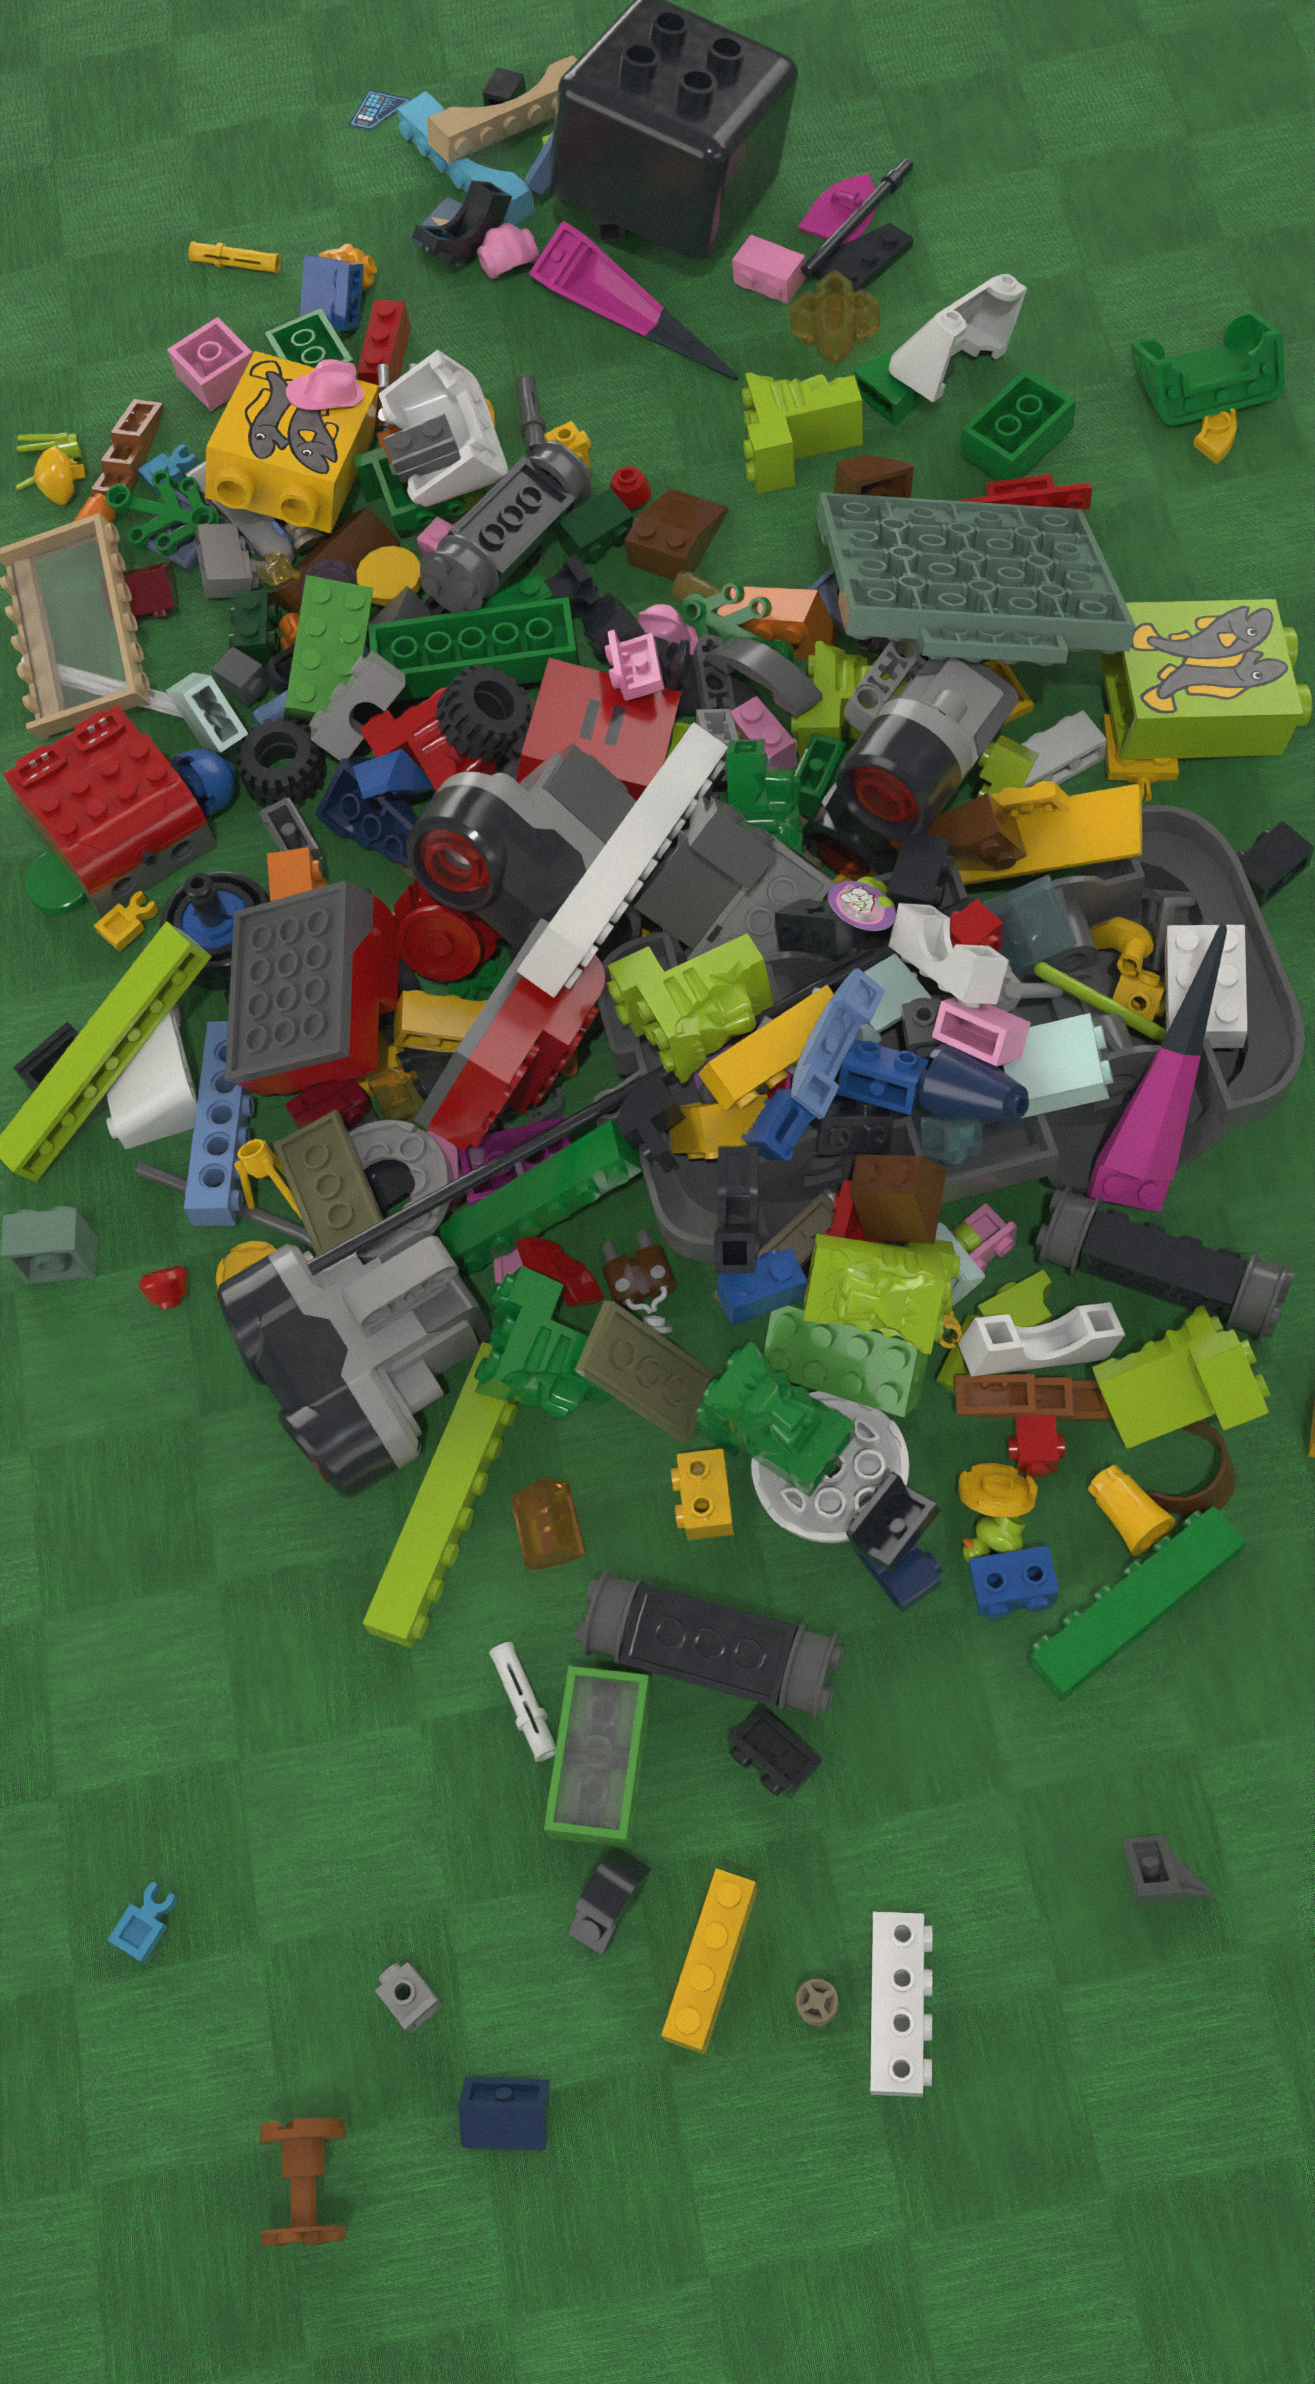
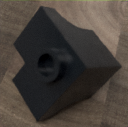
M576 554L564 559L562 569L555 576L544 581L551 590L554 599L569 598L572 620L583 619L601 599L597 593L598 589L594 579Z

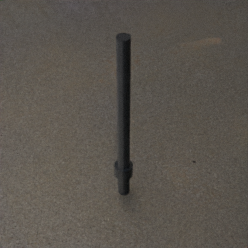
M905 158L894 170H889L882 177L881 184L801 267V272L804 276L810 277L889 193H894L902 185L903 178L914 167L910 159Z

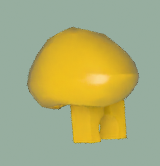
M52 446L45 450L38 459L34 468L33 478L37 487L48 499L56 505L63 507L70 501L75 492L73 480L85 478L84 465H77V461H70L69 457L60 448Z

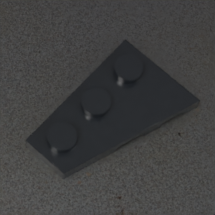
M888 223L837 247L811 276L851 302L913 247V237L893 224Z

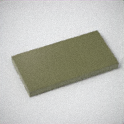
M337 1110L328 1113L273 1144L316 1256L383 1220L342 1115Z
M614 1301L603 1302L575 1368L576 1372L680 1442H690L696 1427V1411L704 1400L702 1399L704 1391L716 1376V1373Z

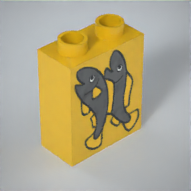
M254 351L206 446L205 498L220 502L232 509H245L281 519L296 527L306 526L331 533L357 476L353 457L368 452L374 438L379 386L356 380L363 389L364 398L361 403L353 407H337L322 410L301 409L289 402L286 397V388L294 379L310 375L314 367Z

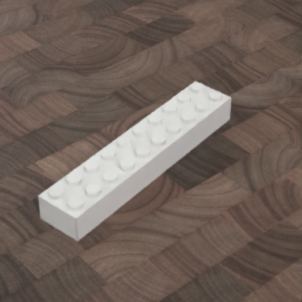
M693 722L517 969L518 973L553 998L562 986L570 990L582 973V970L577 965L581 964L586 967L599 949L593 943L596 942L601 945L614 927L608 921L610 920L615 924L629 904L623 899L631 902L643 885L644 880L647 879L657 865V861L660 860L672 843V840L685 824L686 819L691 815L701 795L704 796L713 783L708 777L714 781L726 764L721 760V757L728 749V746Z

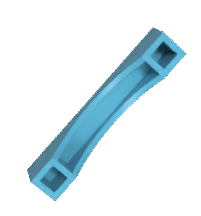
M426 91L397 109L400 120L398 128L402 136L406 140L410 139L423 156H428L441 173L445 172L458 189L462 188L467 193L472 180L493 183L512 196L501 225L504 223L516 225L535 212L532 190L514 172L484 167L465 156L448 163L428 144L427 117L443 111V107Z

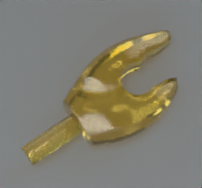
M279 552L265 554L263 558L268 565L264 567L256 566L260 579L269 585L284 583L289 578L295 580L300 578V573L294 570L286 555Z

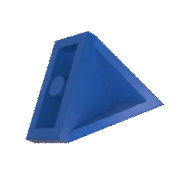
M403 749L353 766L362 799L411 797L434 789L427 775Z

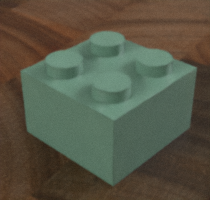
M58 1206L53 1208L52 1211L41 1212L28 1209L20 1210L16 1214L3 1215L1 1256L24 1284L96 1278L97 1236L76 1208Z

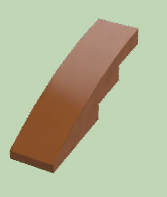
M133 399L110 432L113 444L101 459L103 472L91 488L92 496L97 493L106 496L107 491L116 484H123L131 491L139 476L138 469L144 465L155 438L164 409L163 403Z
M1034 1374L980 1375L972 1377L971 1375H955L956 1415L1015 1420L1016 1416L1056 1415V1421H1110L1111 1412L1097 1380H1072V1377L1035 1378Z

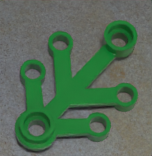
M166 470L156 471L151 479L152 484L160 492L165 504L134 497L128 487L123 484L113 485L106 493V501L116 513L126 514L132 510L157 517L142 526H135L129 530L127 538L137 549L146 547L150 537L177 522L185 524L184 526L170 534H160L155 540V547L164 556H170L177 550V544L196 535L197 525H201L205 521H208L205 524H221L219 513L213 507L204 505L200 496L201 486L193 477H186L179 484V489L185 498L189 500L192 511L181 509L172 488L174 485L173 478ZM166 478L164 483L159 484L162 479ZM194 485L190 491H187L189 486ZM142 534L139 540H135L138 535ZM170 542L167 547L162 548L164 543Z
M728 583L724 585L721 592L708 598L703 594L694 593L688 595L683 600L681 605L682 618L688 626L695 628L698 639L705 635H711L709 628L711 626L718 631L719 637L723 642L735 637L752 639L772 649L776 648L778 653L792 662L794 649L790 642L784 639L768 641L740 626L752 619L769 616L772 610L769 599L765 597L753 598L747 607L724 617L714 612V610L725 604L740 603L744 599L745 591L739 583ZM732 588H734L736 591V596L734 599H732L730 596V591ZM759 602H761L763 605V611L761 614L757 610V605ZM694 605L697 607V615H696V616L694 615V612H693ZM705 647L704 652H708L710 648ZM734 671L730 673L731 677L738 681L746 677L740 671L738 676L734 674Z

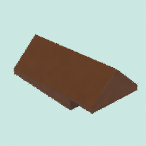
M369 507L353 512L269 592L270 598L291 612L300 614L303 597V579L307 571L316 563L324 561L339 563L351 573L357 584L356 571L360 562L370 552L381 547H400V541ZM324 572L317 576L345 582L342 577L332 572Z

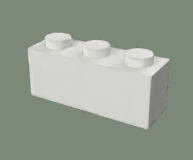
M1084 710L1074 716L1064 717L1054 727L1045 732L1035 733L1028 741L1021 744L1040 753L1024 786L1032 787L1040 781L1055 782L1058 785L1105 758L1107 739Z

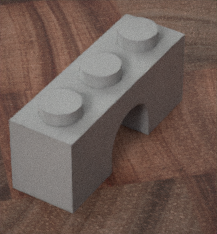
M371 650L366 658L360 656L350 670L351 678L345 685L341 682L336 686L329 698L332 701L325 711L319 709L309 724L312 727L310 740L340 761L342 758H349L364 739V735L360 730V727L363 725L351 716V709L361 702H370L386 711L405 686V674L373 650Z

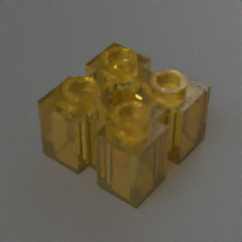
M834 269L817 283V292L814 295L807 291L790 305L791 333L808 346L817 343L818 353L834 365H837L853 352L854 341L864 343L880 329V301L862 288L855 293L852 281Z

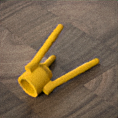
M255 1139L245 1143L237 1153L240 1160L234 1163V1167L240 1175L248 1209L252 1210L255 1207L248 1174L254 1175L255 1178H263L269 1175L293 1210L302 1219L291 1191L274 1169L275 1166L285 1176L278 1157L270 1150L265 1140Z

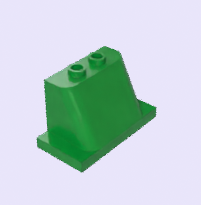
M384 447L353 457L366 503L383 498L393 524L399 530L429 526L437 516L441 519L449 516H459L465 511L472 509L486 495V489L483 487L425 507L411 500L407 492L408 481L401 483L393 464L389 465Z

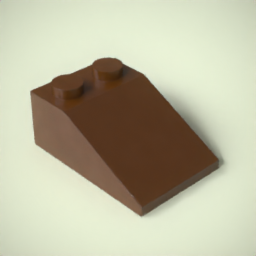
M669 488L638 516L625 538L628 565L687 585L727 515L728 507Z
M988 793L935 817L924 832L925 834L950 839V854L955 855L958 870H1003L1015 865L1016 861L1027 857L1016 819ZM890 838L891 846L900 852L903 839Z

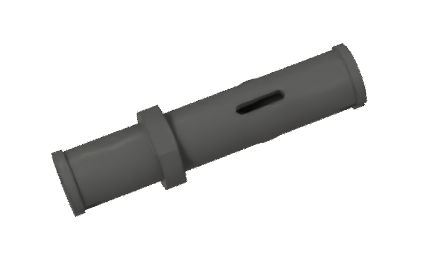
M523 373L516 379V386L522 415L520 429L521 434L525 437L526 453L530 457L532 450L539 443L544 442L543 434L546 428L545 421L540 416L536 379L532 374Z

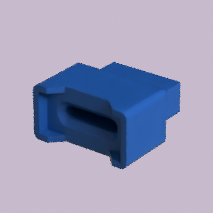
M777 1089L771 1099H765L763 1102L765 1107L757 1116L758 1118H756L752 1127H750L748 1134L741 1136L747 1144L758 1145V1153L767 1160L789 1161L794 1155V1146L804 1130L816 1118L814 1114L791 1097L792 1089Z

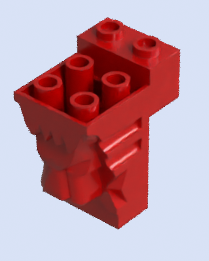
M446 688L437 690L429 699L418 706L408 708L397 719L387 710L382 714L373 716L365 725L360 727L376 758L403 749L423 772L425 771L436 791L446 779L458 773L479 772L492 776L497 772L496 764L499 759L494 760L491 758L489 762H482L480 757L476 760L470 759L467 753L460 754L456 751L457 747L453 743L449 745L445 740L447 736L445 733L440 732L438 725L441 722L436 720L435 713L438 710L436 708L437 701Z

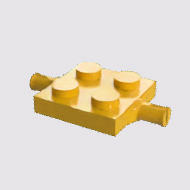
M1104 714L1102 732L1107 739L1105 751L1107 780H1125L1138 784L1142 789V801L1143 798L1144 802L1150 801L1152 799L1150 783L1177 780L1179 774L1178 759L1120 760L1111 714Z

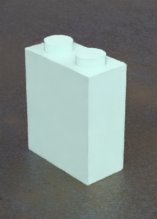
M193 672L166 690L203 748L221 753L248 735L211 675Z
M1090 1013L1030 1027L1021 1059L1003 1064L1004 1072L1023 1085L1028 1091L1029 1108L1021 1118L1109 1099L1107 1084L1114 1082L1109 1060H1101L1100 1050L1107 1048L1102 1025L1094 1026Z

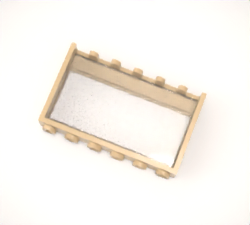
M99 513L0 548V562L6 567L8 576L0 577V585L3 590L12 596L13 605L5 607L7 617L18 626L19 635L11 637V643L23 655L25 665L17 666L16 669L19 677L29 684L31 695L23 696L22 701L24 706L35 714L36 719L26 723V729L41 740L50 738V735L74 728L73 726L101 709L107 712L119 705L124 711L141 704L145 706L150 704L147 691H150V684L141 664V661L144 660V654L135 635L138 625L129 605L132 596L123 576L126 566L117 547V542L120 541L119 533L113 523H109Z

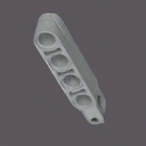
M206 460L184 474V478L193 477L201 486L200 496L204 505L209 504L210 507H213L225 519L226 524H237L238 535L244 536L246 549L259 561L273 562L274 570L283 569L295 559L293 545L287 538L282 537L270 521L252 511L232 509L220 502L205 498Z

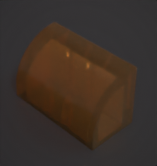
M539 1479L510 1496L526 1570L562 1565L585 1555L569 1481Z

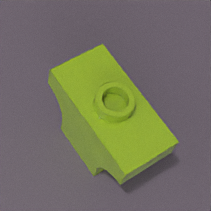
M1043 1269L1018 1284L1015 1282L1007 1283L996 1292V1296L977 1306V1315L988 1317L1010 1314L1013 1324L1018 1327H1034L1051 1322L1052 1315L1043 1301L1050 1296L1052 1281Z

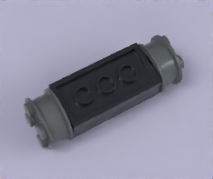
M556 440L539 443L532 450L530 457L524 456L449 530L448 535L439 542L436 551L428 553L422 559L420 574L423 590L451 613L480 609L483 599L493 596L497 589L557 529V520L573 511L576 505L583 503L588 498L591 491V472L589 467L572 450Z
M1069 1185L1063 1191L1055 1190L1049 1207L1051 1211L1049 1221L1051 1222L1049 1225L1042 1224L1036 1240V1245L1038 1246L1036 1255L1040 1256L1039 1264L1044 1265L1046 1261L1061 1265L1069 1268L1070 1275L1075 1276L1080 1266V1272L1193 1312L1196 1307L1204 1305L1209 1317L1217 1315L1219 1320L1224 1323L1227 1322L1229 1317L1226 1331H1230L1232 1327L1257 1335V1342L1260 1343L1263 1336L1272 1337L1283 1308L1275 1305L1276 1301L1284 1303L1295 1275V1271L1288 1269L1290 1262L1286 1261L1282 1266L1259 1258L1258 1251L1254 1250L1244 1275L1247 1261L1241 1260V1256L1232 1250L1219 1248L1218 1251L1209 1249L1204 1247L1203 1242L1197 1238L1182 1235L1178 1238L1166 1234V1230L1157 1224L1144 1222L1141 1225L1129 1221V1217L1126 1214L1117 1210L1108 1209L1106 1212L1100 1210L1102 1204L1101 1196H1098L1095 1200L1072 1193V1187Z
M609 1569L603 1572L599 1580L594 1578L591 1580L586 1596V1602L590 1603L586 1619L582 1618L580 1620L575 1638L576 1642L582 1643L583 1655L590 1656L592 1652L611 1656L614 1657L615 1664L620 1666L622 1664L778 1707L779 1711L782 1712L787 1707L812 1713L813 1721H818L822 1711L831 1710L836 1692V1687L830 1686L833 1671L841 1670L846 1653V1647L839 1646L840 1633L835 1632L831 1638L807 1631V1624L804 1623L798 1626L646 1584L645 1580L641 1578L637 1579L635 1583L615 1578L613 1571Z

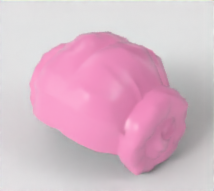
M504 223L498 228H491L485 235L483 245L477 250L481 268L491 280L496 279L501 273L515 266L529 262L535 263L539 258L538 247L532 233L527 228L520 230L511 223Z

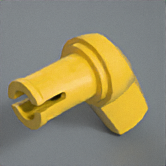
M1114 917L1099 922L1090 928L1097 949L1115 948L1121 953L1117 966L1120 972L1125 975L1131 976L1136 975V971L1140 972L1143 959L1148 957L1153 951L1154 942L1150 932L1140 924L1125 918Z

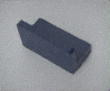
M465 2077L458 2105L461 2145L466 2148L545 2150L547 2145L546 2113L550 2097V2080Z

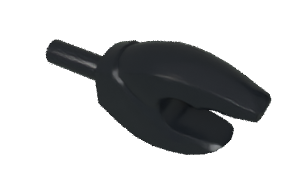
M681 640L679 645L676 642L668 643L660 652L659 661L665 689L678 690L681 682L688 674L691 657L689 640Z

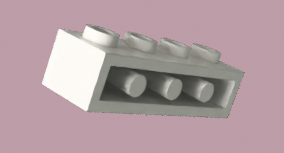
M873 1912L871 2095L923 2097V2086H932V2059H923V2041H932V2014H924V1996H932V1969H924V1952H932V1926L924 1925V1914Z

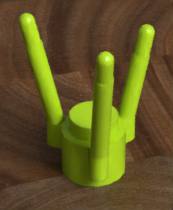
M76 433L18 435L17 437L19 441L45 442L18 446V452L47 450L52 446H57L69 457L70 461L82 458ZM34 476L15 486L16 490L19 491L35 484Z

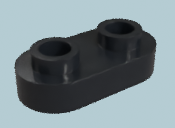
M295 643L273 656L263 669V676L266 682L278 691L288 690Z

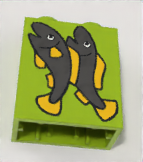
M1276 599L1126 603L1135 623L1130 652L1118 651L1115 654H1106L1098 651L1120 760L1282 755L1296 727H1305L1311 717L1312 697L1310 689L1306 684H1296L1293 672L1298 655L1297 634L1292 627H1282Z

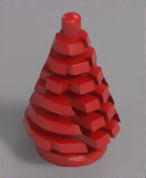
M417 880L408 886L394 904L392 914L398 928L396 945L399 954L413 971L426 978L448 981L464 977L472 972L479 960L481 968L496 950L497 940L501 939V935L475 912L458 911L441 904L430 896Z

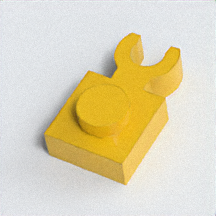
M138 891L131 897L130 905L127 908L118 903L94 927L98 934L121 952L145 930L141 921L153 918L159 909L154 901H151L145 907H140L147 899L142 891Z

